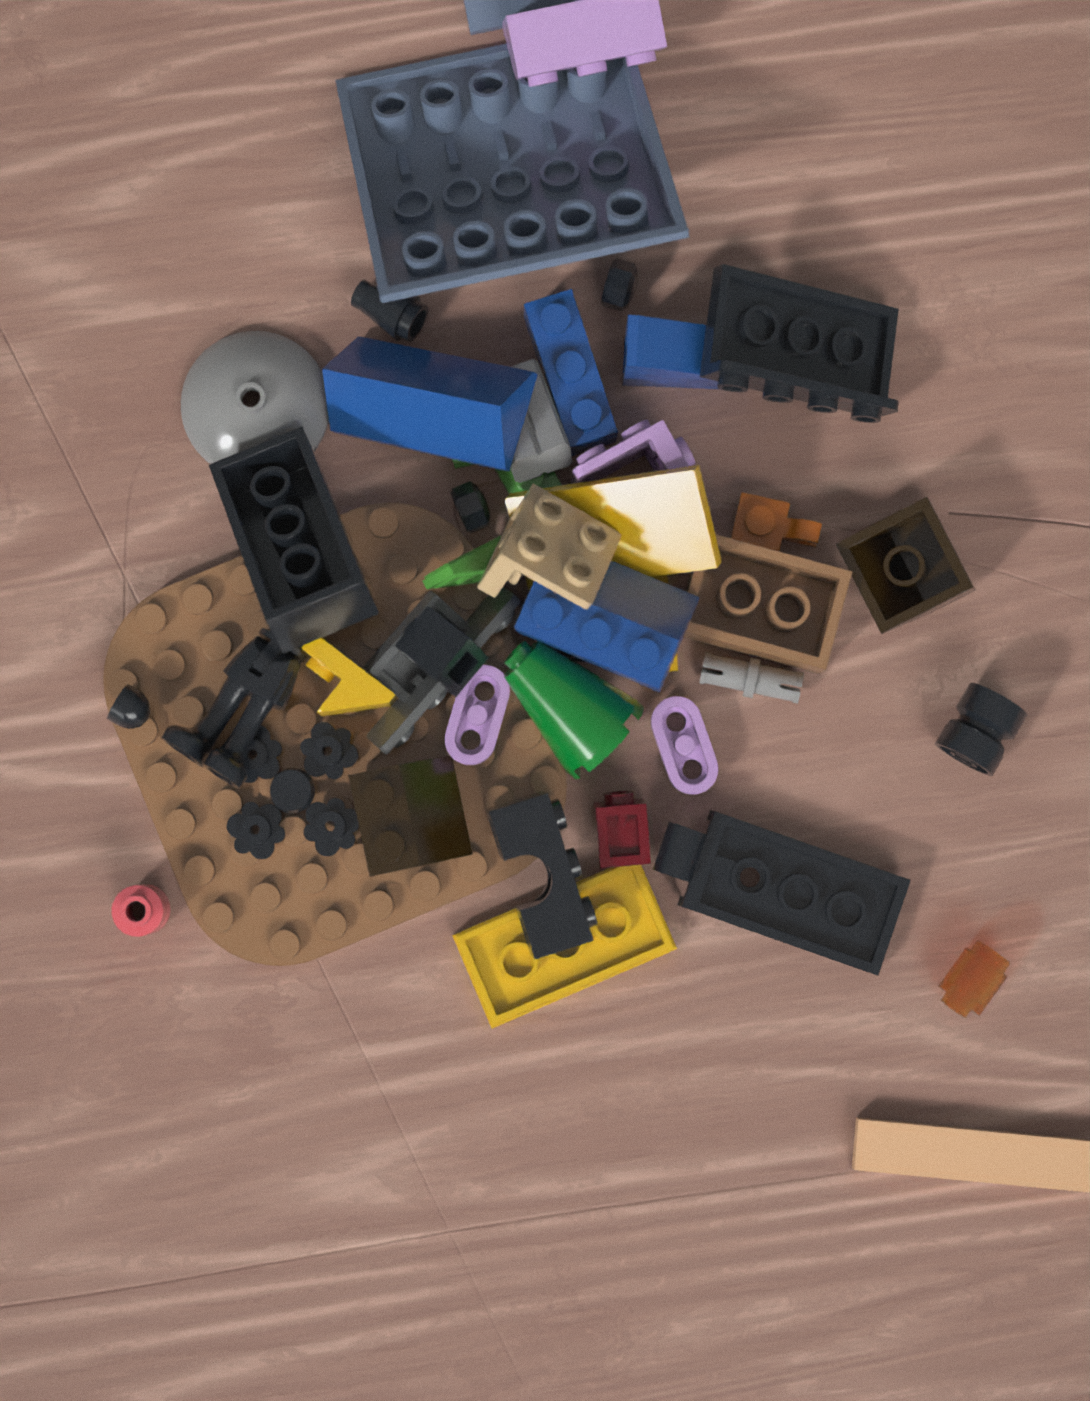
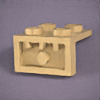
M532 484L509 518L477 588L495 598L506 581L515 585L523 574L578 606L588 609L595 600L621 534L539 486Z

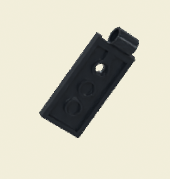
M712 810L709 811L706 819L710 821L706 834L672 822L668 823L652 870L689 882L684 897H679L678 906L868 973L879 975L911 881L910 879ZM752 867L759 873V881L753 887L744 886L740 880V874L745 868Z

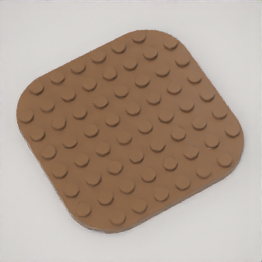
M376 503L341 514V519L379 614L322 638L375 678L363 666L430 590L438 595L465 621L488 596L487 593L477 588L479 583L427 590L422 582L425 579L424 576L474 548L465 536L450 522L429 510L414 505ZM242 555L154 592L135 606L116 630L107 651L103 675L104 695L108 711H110L122 689L129 684L141 691L148 699L150 714L148 720L137 728H123L115 723L113 725L192 916L210 939L227 952L241 959L271 966L306 963L504 881L527 868L537 857L523 855L506 861L502 860L499 856L485 809L544 791L548 793L550 801L559 799L564 811L567 792L566 771L510 687L508 704L492 755L478 765H464L453 759L473 855L370 877L360 829L353 833L356 839L353 847L349 849L340 847L335 855L323 856L317 852L315 842L308 841L304 837V828L309 824L306 819L307 808L298 813L281 811L282 819L279 826L284 828L285 838L280 843H274L275 850L269 858L257 859L250 852L246 854L238 853L234 848L236 838L228 833L227 822L232 815L242 814V807L247 802H255L259 807L266 804L274 805L270 797V785L273 778L262 779L259 777L254 783L244 782L238 789L216 777L205 767H200L165 743L161 737L167 727L171 725H179L186 728L195 726L207 714L227 679V675L223 671L225 667L256 636H260L258 632L261 628L269 630ZM508 625L500 632L493 633L481 647V650L489 657L483 665L496 667L504 675L509 669L504 664V661L516 648ZM302 650L306 658L301 663L293 692L285 709L276 710L273 708L261 724V726L269 730L271 740H276L282 745V753L276 757L280 764L279 772L287 768H298L305 771L304 761L307 756L301 752L300 745L304 739L311 738V730L317 723H330L335 730L338 728L348 729L351 733L350 743L357 748L359 753L358 761L352 767L344 768V773L339 779H331L326 774L321 777L310 776L315 785V796L312 803L323 802L327 805L328 801L332 798H339L345 803V809L355 810L348 775L398 764L450 756L445 746V733L456 697L447 691L443 700L436 707L427 709L416 721L410 738L400 747L393 748L388 754H384L366 735L390 707L320 716L317 713L318 709L341 680L335 676L328 683L305 665L311 657ZM482 682L475 688V696L481 701H488L494 696L495 689L488 682ZM247 696L221 733L214 749L220 748L228 739L251 697ZM467 731L461 737L462 746L468 750L476 749L481 742L480 735L476 731ZM326 747L324 754L326 756L331 755L332 748ZM253 750L250 752V758L255 759L257 752ZM331 821L327 824V829L329 831L334 830L335 824ZM258 825L252 828L255 835L260 832Z

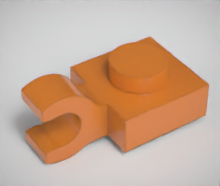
M741 492L731 539L775 551L780 550L782 540L816 547L822 523L805 519L787 518L790 503Z

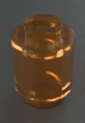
M977 940L971 949L965 947L938 985V988L945 992L940 1001L965 1019L970 1011L980 1016L1007 979L1004 973L1011 963L996 951Z

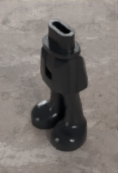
M261 628L258 632L260 636H256L225 667L223 671L227 675V679L207 714L195 726L190 728L171 725L167 727L161 737L165 743L200 767H205L216 777L238 789L247 778V769L244 761L255 734L273 708L276 710L285 709L293 692L301 663L306 658L302 653V646L283 653L270 628L269 630ZM247 696L251 697L228 739L220 748L214 749L221 733Z

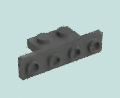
M502 587L495 598L488 595L465 621L438 595L430 590L363 666L398 697L394 704L368 732L366 737L384 754H388L393 748L400 747L410 738L416 721L427 709L436 707L447 693L445 688L415 666L395 647V644L403 636L407 625L415 618H418L427 606L468 636L481 649L493 633L500 632L511 622L515 614L514 609L519 605L520 599Z

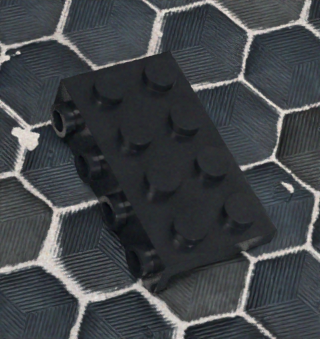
M721 264L713 269L700 377L718 381L717 388L724 391L747 392L748 389L763 392L762 398L771 402L789 403L795 399L808 402L807 409L811 411L835 413L838 409L851 412V419L863 423L881 422L882 416L898 412L899 401L888 398L899 308Z

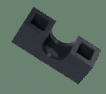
M541 791L485 809L500 858L506 861L523 855L535 856L543 862L547 871V883L543 892L537 898L515 906L530 955L534 959H538L594 941L590 927L597 926L598 923L589 896L580 898L575 879L583 875L575 849L569 848L565 850L560 830L567 828V822L559 799L550 801L548 793Z

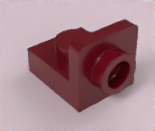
M634 791L604 793V801L593 802L600 868L651 864L646 802L643 798H634Z

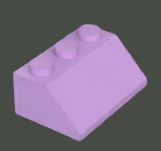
M579 0L507 15L502 22L516 80L527 78L529 87L557 82L558 71L572 68L577 69L578 77L608 71L606 61L626 58L627 67L657 61L655 51L663 50L667 47L659 0Z

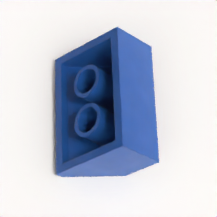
M611 561L595 600L588 609L578 606L534 581L514 629L524 636L660 692L700 597Z

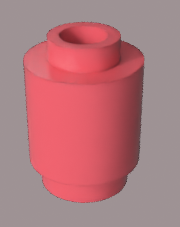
M141 884L129 886L115 897L112 904V918L117 928L129 936L140 937L153 934L162 929L167 923L171 910L170 902L166 894L154 885ZM135 901L141 902L146 909V914L140 921L133 915L132 908Z

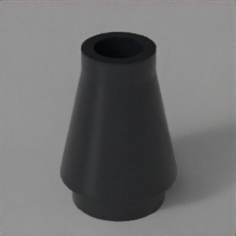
M365 279L357 285L351 298L352 307L363 312L396 341L402 338L409 342L413 341L421 332L428 316V306L420 302V296L381 303L378 286Z

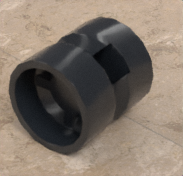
M972 682L969 683L956 706L961 718L950 719L949 723L945 725L935 745L950 757L973 770L993 776L1004 757L1005 749L1001 740L1014 739L1028 714L1020 706L1001 694Z

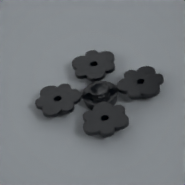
M317 723L311 730V738L304 739L300 745L301 752L307 756L304 761L305 771L298 768H287L279 772L280 764L276 757L282 753V745L276 740H271L269 730L264 726H260L246 753L244 765L247 769V778L244 782L254 783L259 777L262 779L273 778L270 785V797L274 805L266 804L259 807L255 802H247L242 807V814H234L229 818L227 831L232 837L236 838L234 848L238 853L246 854L250 852L257 859L269 858L274 853V843H280L285 838V830L279 826L282 819L281 811L298 813L306 808V819L309 824L304 828L303 834L308 841L315 842V848L319 854L333 856L339 851L340 847L349 849L354 846L356 839L353 833L359 829L356 810L345 809V803L339 798H332L328 801L327 805L323 802L312 803L315 796V785L310 777H321L326 774L331 779H339L344 773V768H349L356 764L359 753L357 748L350 743L351 733L348 729L338 728L335 730L330 723ZM326 747L332 748V753L329 756L324 754ZM253 750L257 752L255 759L250 758V752ZM332 821L335 824V828L329 831L327 824ZM258 825L260 832L255 835L252 828Z

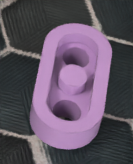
M483 665L455 698L445 733V746L450 756L461 764L478 765L483 763L492 755L495 749L510 696L509 684L505 680L503 672L496 667ZM482 682L492 684L495 689L494 696L488 701H481L475 696V688ZM470 730L476 731L481 738L479 746L473 750L465 749L461 744L462 735Z
M673 696L664 699L655 707L652 713L651 729L668 779L675 789L684 794L695 795L705 792L716 781L718 763L700 710L691 700L685 697ZM671 713H678L685 720V726L679 732L671 731L667 727L666 719ZM688 760L698 762L701 767V773L696 779H688L683 774L682 767Z

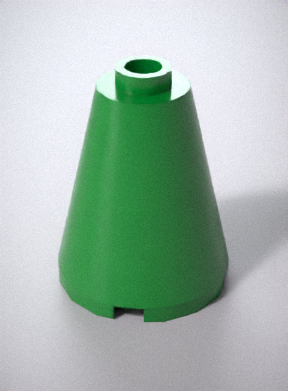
M523 641L504 661V664L509 667L504 675L505 680L566 773L575 780L580 778V766H583L590 772L626 738L630 731L623 724L631 714L638 721L643 715L645 707L637 699L540 641H536L531 646L526 641Z

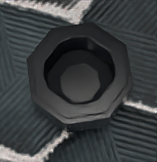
M617 258L612 260L601 299L604 307L623 311L628 307L634 297L638 282L635 263Z
M468 481L452 488L450 494L466 531L471 534L489 526V505L479 487L473 482Z

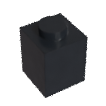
M429 606L425 608L418 618H415L407 625L403 636L395 644V647L415 666L455 697L459 695L489 658L468 636Z

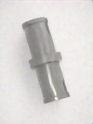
M706 652L703 667L721 670L722 672L702 668L699 684L705 683L744 691L743 696L753 698V694H758L798 704L801 693L800 689L781 684L802 687L804 672L761 665V659L751 657L750 662Z

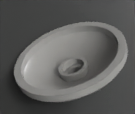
M246 331L227 336L207 348L197 358L187 374L181 394V416L187 436L197 452L209 464L303 426L309 442L315 451L324 437L329 422L323 373L316 361L304 348L279 334L264 331ZM249 391L260 393V401L253 407H247L243 404V397Z

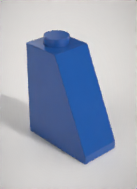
M628 315L624 335L622 386L719 389L717 388L718 381L700 377L706 325L641 315Z

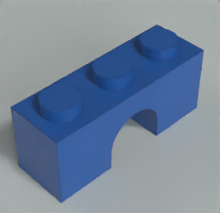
M572 289L525 303L524 320L538 363L542 365L553 403L569 441L571 456L584 453L600 444L606 446L615 443L618 431Z

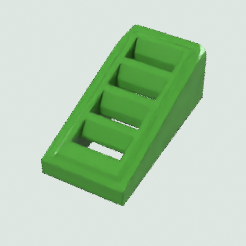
M501 536L465 553L424 576L425 579L422 582L426 589L479 583Z

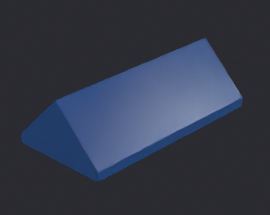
M360 336L322 368L329 425L332 432L508 472L511 468L538 376L533 371Z

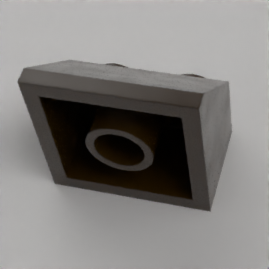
M928 497L836 543L848 570L852 571V577L881 634L926 616L976 591Z
M451 756L398 764L348 775L370 877L473 855L453 758Z

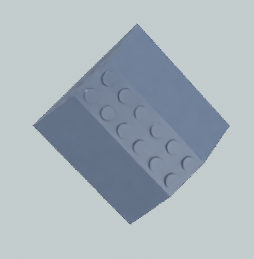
M507 44L335 80L381 303L689 238L687 223L638 65L627 67L626 58L606 61L608 71L578 77L577 69L572 68L558 71L557 82L529 87L527 78L516 80Z

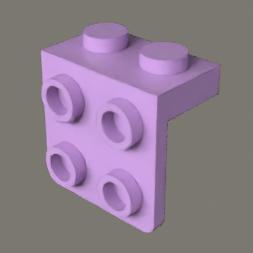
M644 420L625 430L621 434L623 440L614 447L606 450L604 445L600 444L581 454L576 459L579 464L572 471L571 484L600 480L644 455L653 471L692 466L695 464V459L682 437L674 440L664 420L652 426L648 420Z

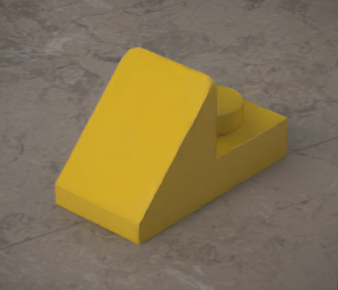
M323 638L302 646L301 649L311 657L305 664L309 669L328 683L335 676L341 680L318 709L317 713L320 716L391 707L398 699L392 691Z

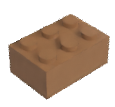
M715 534L722 563L715 569L691 572L686 592L698 596L700 599L684 637L816 674L825 671L852 571Z

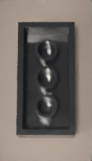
M303 426L209 464L264 618L283 653L379 614L319 461Z

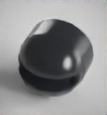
M127 684L116 698L107 719L123 728L133 729L140 727L149 718V701L141 691Z

